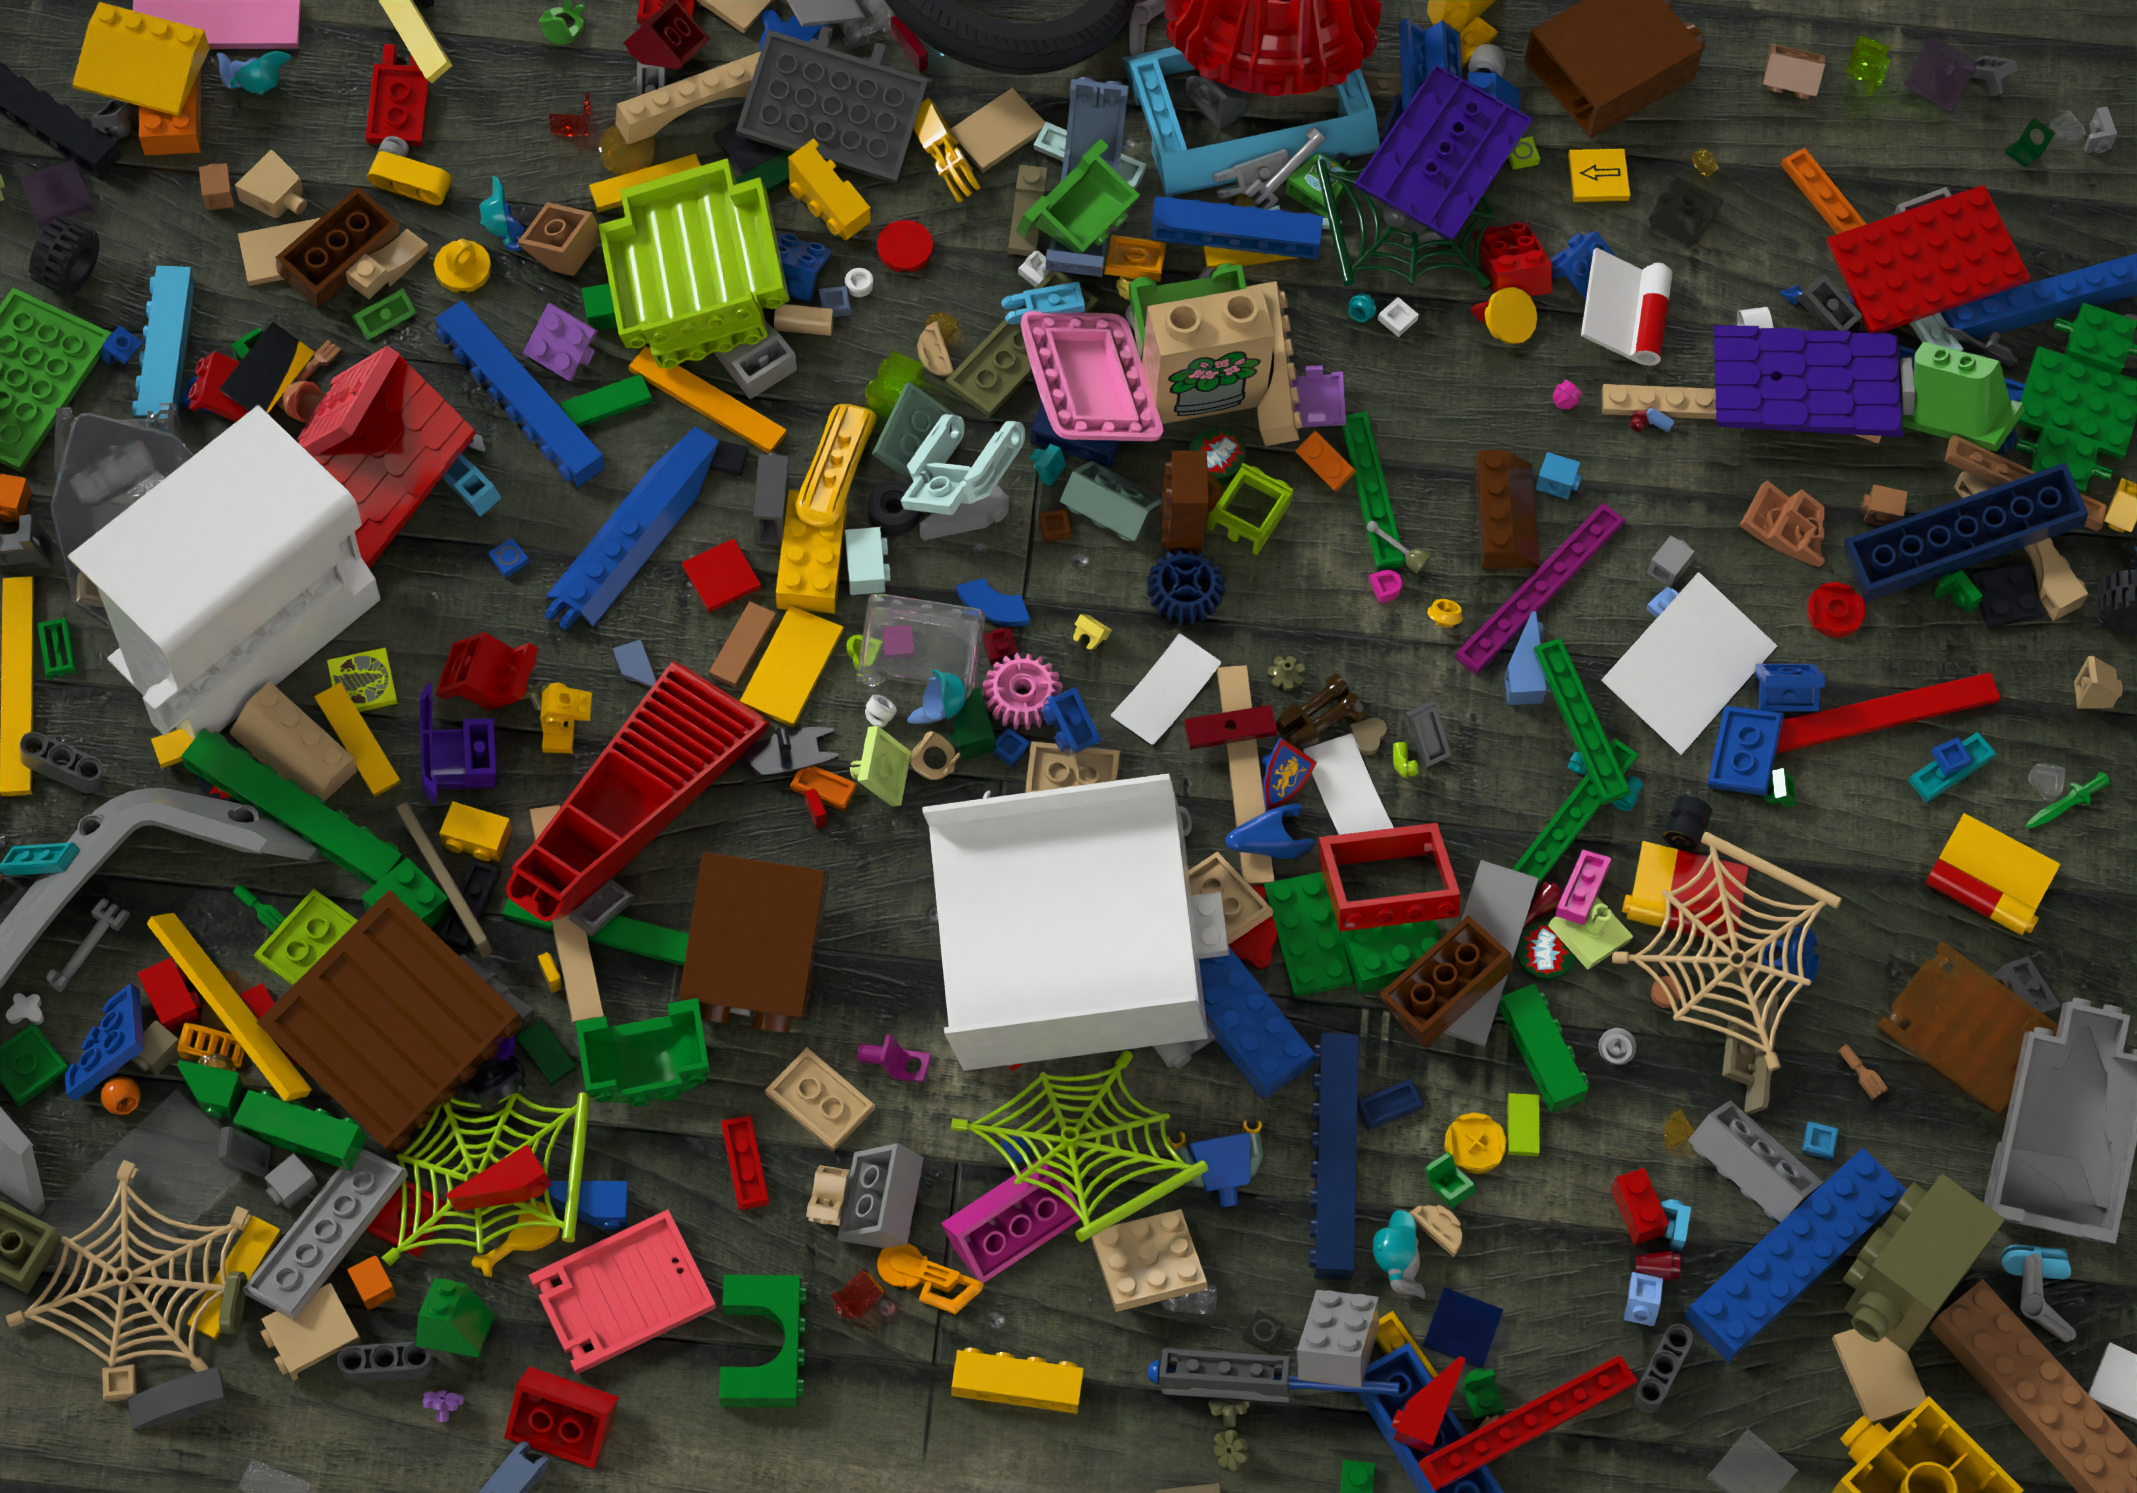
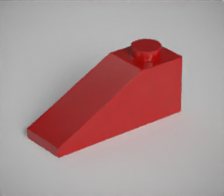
M526 1144L446 1193V1196L455 1211L526 1202L530 1198L541 1196L552 1184L532 1150Z
M1459 1356L1407 1402L1404 1411L1397 1410L1391 1428L1396 1429L1393 1440L1430 1454L1466 1358Z

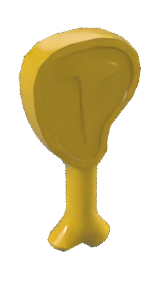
M536 1201L539 1209L549 1214L546 1204ZM527 1213L519 1214L517 1223L545 1220ZM528 1226L514 1229L509 1233L506 1241L488 1254L473 1256L472 1266L482 1269L484 1276L490 1278L492 1277L494 1265L513 1250L534 1251L543 1248L557 1239L560 1235V1228Z

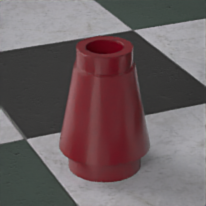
M1673 1251L1636 1255V1273L1659 1277L1672 1282V1279H1680L1681 1254H1673Z

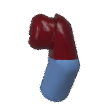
M1650 408L1636 411L1631 416L1630 427L1636 432H1641L1645 426L1654 424L1668 432L1673 426L1674 420L1660 411Z

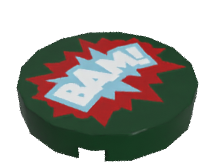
M1224 428L1203 430L1194 437L1189 447V451H1207L1208 479L1213 480V482L1221 483L1232 480L1240 470L1242 463H1245L1246 449L1243 441L1235 433Z
M1546 922L1533 924L1523 931L1519 938L1515 956L1526 975L1537 981L1552 982L1562 976H1566L1570 972L1576 961V956L1548 926L1549 923Z

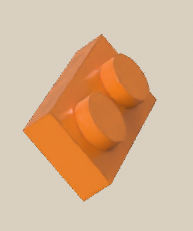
M1314 431L1295 450L1336 492L1357 472L1317 431Z

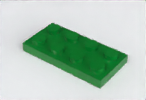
M1318 872L1265 883L1263 887L1266 892V901L1273 910L1272 916L1277 930V941L1293 998L1352 986L1353 979L1323 873Z

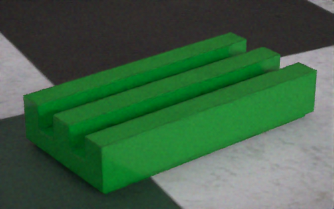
M67 617L37 623L47 679H53L54 675L63 677L68 672L71 675L77 674ZM58 626H62L68 659L67 665L63 664ZM51 628L57 667L51 666L46 629Z

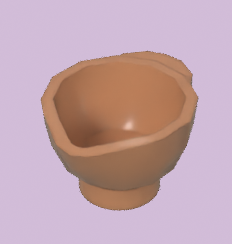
M298 381L286 388L277 404L294 420L307 422L323 394L314 382Z

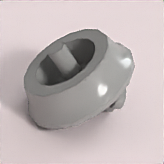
M1613 1028L1606 1031L1601 1036L1598 1045L1602 1058L1612 1065L1628 1063L1634 1057L1637 1047L1632 1034L1622 1028Z

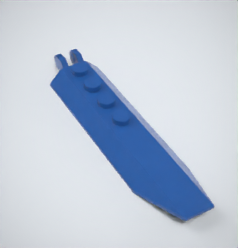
M695 426L648 470L546 595L548 599L555 600L548 607L545 618L550 621L554 620L561 610L566 607L569 610L560 621L562 629H569L579 616H583L593 627L597 624L697 500L719 444L717 439Z

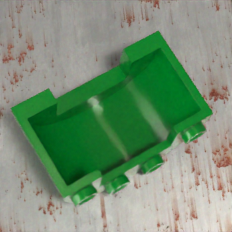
M698 998L667 1004L669 1016L611 1027L606 1016L575 1022L587 1094L595 1098V1101L598 1103H630L632 1107H642L649 1104V1101L659 1099L663 1101L676 1100L680 1097V1093L705 1082L710 1069Z

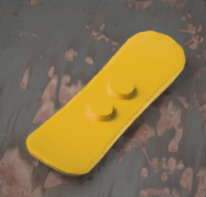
M838 404L832 409L817 452L796 501V513L801 521L813 527H828L841 516L857 465L877 422L876 413L871 409L852 404Z

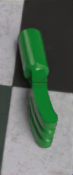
M239 884L233 890V893L240 900L257 912L258 920L272 933L285 920V917L273 906L261 904L242 884Z

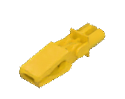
M927 98L921 103L914 130L928 154L931 153L932 157L937 161L934 164L939 171L938 174L946 181L956 201L961 203L964 198L957 185L967 197L973 194L969 183L976 190H979L981 187L972 173L973 168L969 165L958 147L954 148L958 145V142L937 106L930 98Z

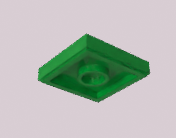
M34 1022L0 1046V1085L18 1108L62 1078L69 1068Z

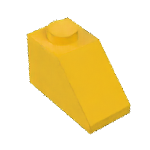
M2124 478L2120 479L2104 520L2109 523L2108 527L2121 533H2124L2125 530L2132 532L2137 521V484Z

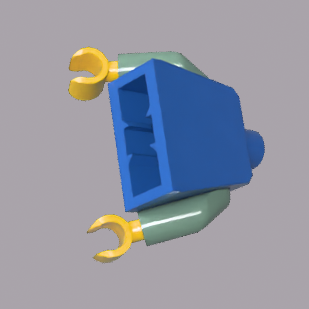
M1245 1120L1241 1133L1187 1142L1188 1147H1186L1185 1134L1179 1132L1180 1143H1172L1170 1137H1167L1170 1146L1186 1164L1194 1165L1201 1160L1206 1162L1208 1171L1191 1181L1195 1186L1203 1187L1205 1191L1218 1190L1221 1207L1239 1204L1236 1186L1250 1184V1178L1256 1175L1264 1156L1260 1136L1262 1123L1259 1120L1256 1121V1129L1254 1130L1247 1127V1120Z

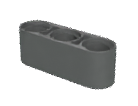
M29 732L21 738L20 759L27 768L84 793H94L102 787L103 764L96 757L38 732ZM30 748H38L41 751L38 753H29L27 750ZM58 760H66L67 762H69L68 764L62 766L55 764V762ZM86 772H93L96 774V776L87 778L84 777L82 774Z
M1673 1324L1666 1330L1634 1392L1633 1403L1640 1412L1646 1414L1653 1413L1662 1404L1693 1342V1333L1686 1325ZM1669 1338H1680L1684 1346L1676 1347L1672 1345ZM1662 1363L1667 1365L1670 1373H1660L1656 1368V1364ZM1642 1391H1652L1655 1393L1657 1400H1647L1644 1398Z
M416 1341L349 1346L339 1353L337 1359L342 1376L345 1380L352 1383L418 1379L429 1375L434 1367L430 1349L416 1346ZM415 1355L426 1356L425 1361L420 1365H412L410 1363ZM382 1358H393L394 1361L390 1366L385 1368L378 1366ZM353 1359L362 1361L357 1369L349 1370L346 1368L347 1363Z

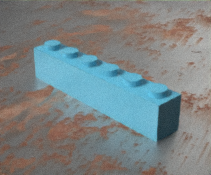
M156 266L155 277L151 276L150 278L152 301H147L146 316L149 318L148 326L143 328V342L146 343L145 351H140L139 355L142 373L141 376L136 378V392L139 395L138 401H133L132 406L133 418H137L140 429L175 431L195 286L191 267Z

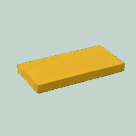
M790 605L739 702L758 714L794 728L843 633V626Z

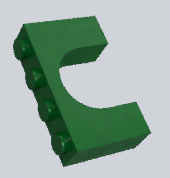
M724 1275V1315H759L767 1317L780 1326L785 1335V1342L779 1355L765 1365L758 1367H720V1407L797 1408V1398L804 1397V1378H798V1366L805 1365V1347H799V1336H805L806 1317L800 1316V1305H806L807 1289L806 1286H801L800 1275Z

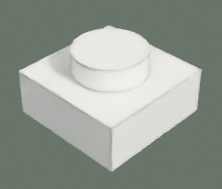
M1397 297L1379 313L1378 320L1399 337L1418 320L1419 314Z

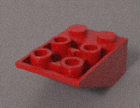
M1515 222L1508 226L1487 227L1480 242L1479 255L1484 272L1493 283L1490 287L1492 294L1498 290L1511 287L1523 290L1530 297L1552 293V264L1527 222ZM1473 231L1475 242L1479 231Z

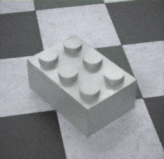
M1316 1290L1297 1349L1298 1380L1362 1387L1379 1330V1297L1340 1293L1330 1290Z

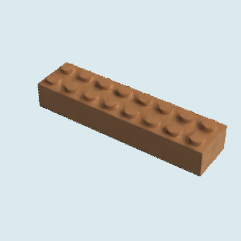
M1983 1279L1936 1317L1929 1327L1932 1332L2078 1493H2137V1447Z

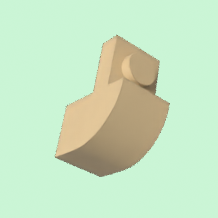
M818 1166L815 1172L812 1197L807 1207L806 1217H809L808 1221L840 1225L850 1170Z

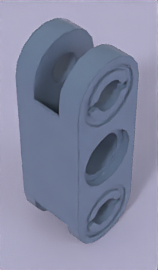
M522 1441L478 1493H529L544 1475L551 1460L543 1456L536 1460L534 1464L526 1459L531 1445L526 1441Z

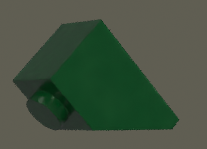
M980 687L974 688L965 701L963 708L953 719L955 732L950 733L954 751L960 749L963 760L988 754L997 749Z

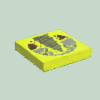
M386 647L327 660L332 687L341 682L359 712L398 704Z

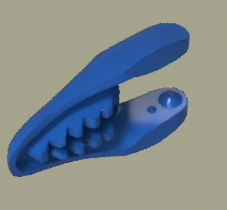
M1291 804L1270 809L1238 826L1225 838L1227 847L1233 851L1267 855L1279 859H1295L1303 856L1316 843L1314 839L1309 838L1294 841L1285 832L1282 818L1292 815L1298 816L1303 811L1301 804Z

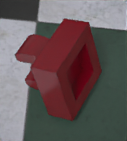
M1000 628L992 630L990 633L982 634V641L989 665L995 664V662H1003L1005 656L1010 660H1014V655L1018 653L1011 628Z

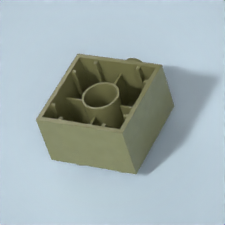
M1943 1173L1929 1191L1913 1182L1892 1210L1891 1216L1882 1228H1878L1856 1257L1857 1260L1843 1278V1281L1855 1289V1292L1844 1307V1310L1853 1315L1851 1323L1854 1329L1860 1335L1873 1342H1879L1883 1337H1886L1908 1353L1977 1261L2005 1219Z

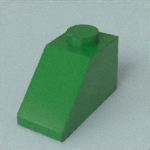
M179 1060L177 1066L181 1076L201 1110L212 1118L221 1119L223 1116L233 1118L243 1087L240 1074L238 1072Z

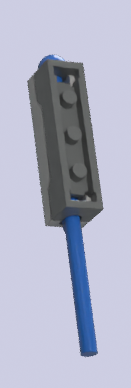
M1163 1348L1162 1359L1153 1361L1147 1369L1149 1380L1154 1384L1159 1385L1161 1383L1162 1394L1289 1403L1291 1389L1399 1395L1400 1382L1363 1380L1362 1387L1298 1380V1375H1292L1290 1356Z

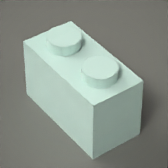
M880 527L845 530L850 595L884 593L885 581H890L889 564H883V555H888L887 538H881Z

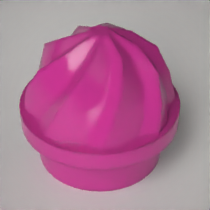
M1565 380L1562 384H1557L1553 393V401L1558 408L1569 410L1580 403L1579 398L1583 394L1574 384L1568 380Z

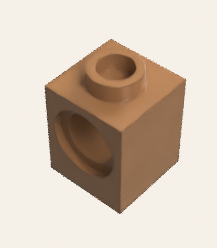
M213 163L208 166L199 167L201 192L206 211L234 207L232 182L227 163Z
M1873 484L1870 494H1864L1861 511L1865 512L1864 523L1882 527L1902 520L1908 492Z

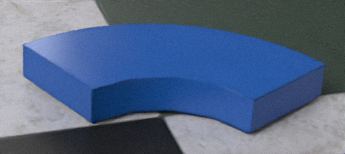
M984 578L956 586V592L962 603L974 615H979L1000 626L1016 627L1030 624V618L1021 595L1008 596L998 593L989 587Z

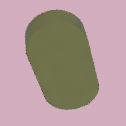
M231 1271L227 1276L219 1315V1326L223 1334H236L240 1330L247 1297L242 1290L248 1282L244 1272Z

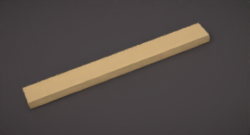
M1247 665L1218 667L1217 677L1222 713L1252 708ZM1256 739L1226 744L1236 828L1265 812ZM1239 852L1242 878L1251 887L1255 885L1264 886L1265 883L1274 882L1271 856Z
M560 805L530 809L535 841L558 812ZM568 914L564 918L551 922L572 1025L575 1026V1022L603 1017V1011L587 934L569 920L570 914Z

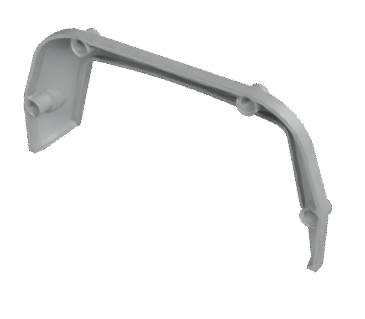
M145 788L115 797L97 808L91 815H87L80 820L78 829L67 841V843L74 842L80 850L67 869L59 873H42L1 923L0 989L64 906L135 830L142 826L155 825L241 852L267 853L302 859L310 864H313L318 858V850L313 845L260 814L250 805H241L239 803L167 788ZM247 820H252V821H253V822L243 823L244 821H247ZM0 1107V1195L36 1218H39L46 1208L32 1148L33 1144Z

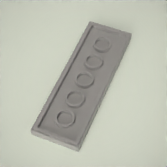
M1481 860L1461 921L1469 915L1511 953L1513 960L1539 878ZM1508 975L1446 1029L1443 1034L1485 1047Z
M362 1148L352 1171L340 1167L337 1169L242 1289L245 1295L295 1320L408 1177L406 1169Z

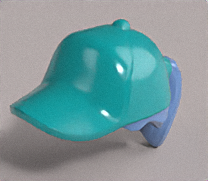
M273 51L259 59L251 58L246 62L237 60L231 62L225 54L217 53L220 78L223 85L228 89L242 87L250 93H258L259 95L278 85L280 67L292 58L290 54Z
M937 669L932 670L933 677L929 678L930 683L923 694V707L913 711L908 717L907 722L909 724H930L945 718L948 720L955 716L963 708L967 695V690L961 678L952 673L940 672Z

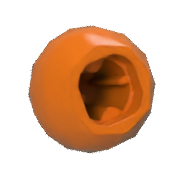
M113 1077L104 1084L101 1090L102 1104L112 1114H129L137 1108L140 1102V1088L129 1077Z

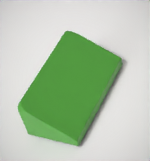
M404 288L351 317L364 337L369 340L417 314Z

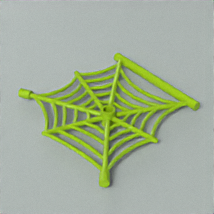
M1128 1050L1122 1051L1115 1061L1116 1066L1114 1068L1099 1073L1064 1077L1046 1075L1045 1072H1041L1040 1076L1026 1089L992 1113L973 1123L952 1118L951 1131L966 1133L967 1130H970L994 1146L1014 1170L1017 1176L1014 1180L1015 1185H1020L1022 1182L1037 1185L1051 1191L1068 1203L1084 1224V1227L1075 1232L1080 1242L1089 1239L1208 1171L1205 1161L1201 1160L1194 1165L1186 1164L1170 1146L1165 1128V1122L1170 1118L1169 1113L1160 1114L1148 1109L1129 1094L1121 1076V1070L1126 1069L1133 1058L1132 1053ZM1109 1075L1104 1084L1086 1087L1063 1086L1049 1082V1080L1061 1082L1085 1081ZM1116 1077L1128 1101L1139 1110L1152 1115L1151 1117L1142 1118L1128 1112L1119 1105L1110 1087ZM1042 1081L1045 1089L1025 1106L992 1126L980 1125L1011 1107ZM1052 1089L1072 1092L1099 1090L1096 1095L1089 1096L1055 1093ZM1047 1093L1050 1103L1028 1123L1017 1130L999 1128L1028 1110ZM1105 1093H1108L1111 1102L1118 1111L1135 1121L1126 1123L1110 1113L1102 1101ZM1056 1098L1092 1102L1088 1107H1073L1058 1103ZM1099 1104L1107 1117L1118 1125L1109 1127L1099 1121L1093 1113L1097 1105ZM1053 1108L1055 1117L1048 1125L1036 1132L1025 1131ZM1060 1109L1071 1112H1084L1080 1119H1069L1063 1117ZM1089 1117L1102 1129L1098 1130L1092 1127L1087 1121ZM1058 1121L1061 1128L1060 1136L1042 1134L1051 1129ZM1160 1121L1161 1136L1165 1147L1176 1161L1159 1157L1151 1142L1149 1124ZM1066 1123H1068V1124H1076V1126H1075V1127H1071V1126H1068V1127H1067ZM1084 1125L1089 1131H1091L1079 1135V1132ZM1144 1126L1146 1142L1153 1156L1138 1152L1133 1140L1132 1128ZM1127 1130L1128 1141L1133 1152L1120 1149L1116 1132ZM985 1133L997 1134L1010 1143L1022 1155L1029 1169L1021 1174L1008 1153ZM1111 1134L1114 1147L1101 1145V1137ZM1008 1136L1023 1138L1032 1148L1038 1162L1032 1165L1025 1151ZM1096 1138L1095 1143L1085 1141ZM1030 1139L1041 1140L1050 1152L1042 1158L1037 1147ZM1050 1142H1056L1060 1144L1054 1148ZM1078 1146L1090 1149L1077 1160L1076 1152ZM1097 1151L1110 1153L1088 1164L1080 1174L1078 1166L1085 1158ZM1060 1152H1062V1153L1065 1154V1155H1069V1158H1070V1159H1068V1158L1065 1157L1064 1155L1060 1154ZM1118 1156L1132 1158L1104 1170L1089 1184L1086 1191H1083L1081 1181L1091 1168L1104 1160ZM1057 1157L1070 1165L1072 1171L1062 1164L1051 1161V1159ZM1141 1161L1158 1164L1119 1178L1108 1186L1092 1202L1087 1210L1086 1199L1093 1187L1107 1174L1123 1166ZM1046 1164L1062 1170L1074 1178L1075 1186L1055 1173L1040 1168ZM1172 1168L1183 1170L1090 1223L1089 1216L1096 1205L1121 1183L1138 1175L1157 1170ZM1034 1173H1039L1066 1185L1078 1196L1080 1209L1061 1191L1029 1177Z
M518 1092L498 1102L499 1104L508 1100L504 1109L491 1116L481 1118L463 1117L453 1113L448 1102L443 1106L447 1117L438 1133L413 1157L408 1156L429 1133L440 1111L441 1105H439L434 1110L432 1119L419 1138L403 1154L397 1155L400 1167L405 1169L404 1162L412 1164L414 1168L416 1185L413 1234L404 1241L407 1217V1186L405 1179L401 1184L402 1213L398 1247L396 1249L393 1247L381 1257L383 1261L390 1267L402 1257L401 1253L404 1251L440 1243L477 1247V1252L481 1254L484 1252V1245L505 1232L528 1226L559 1227L563 1229L562 1240L574 1242L590 1095L579 1093L577 1104L572 1108H547L532 1103ZM455 1098L450 1100L460 1106L482 1108L480 1104L459 1101ZM517 1098L533 1109L542 1112L564 1114L549 1124L528 1119L512 1110V1107ZM576 1113L564 1222L557 1219L548 1188L544 1192V1198L549 1214L539 1209L535 1198H530L532 1206L525 1202L513 1203V1205L521 1209L495 1216L483 1224V1215L496 1208L511 1204L491 1206L484 1210L476 1208L474 1209L475 1214L449 1211L453 1206L447 1198L446 1205L438 1211V1187L435 1172L445 1175L449 1192L453 1190L451 1177L466 1182L484 1171L490 1159L494 1163L499 1162L500 1160L493 1154L496 1145L512 1151L508 1155L526 1144L529 1147L533 1145L531 1150L535 1154L541 1138L556 1128L546 1150L543 1170L547 1175L549 1159L556 1138L567 1119ZM509 1114L527 1124L542 1127L543 1129L534 1136H529L516 1132L506 1126L505 1123ZM500 1117L497 1126L478 1131L461 1129L456 1119L464 1122L482 1123ZM450 1122L452 1132L427 1158L423 1161L419 1160L418 1158L425 1154L442 1136ZM502 1130H505L511 1135L527 1141L515 1148L498 1139ZM494 1132L490 1142L479 1145L465 1144L462 1134L484 1135ZM455 1136L458 1145L453 1151L435 1165L428 1163ZM487 1148L486 1152L478 1155L469 1154L468 1149L479 1150ZM461 1150L463 1160L457 1167L452 1170L441 1167ZM471 1159H482L478 1169H475ZM466 1164L468 1172L466 1174L459 1173ZM419 1167L430 1171L433 1189V1216L420 1228L421 1183ZM531 1213L545 1220L517 1223L502 1228L483 1239V1229L496 1221L512 1215ZM442 1216H460L475 1219V1227L462 1224L431 1226ZM441 1229H462L476 1232V1242L463 1239H434L413 1243L422 1234Z

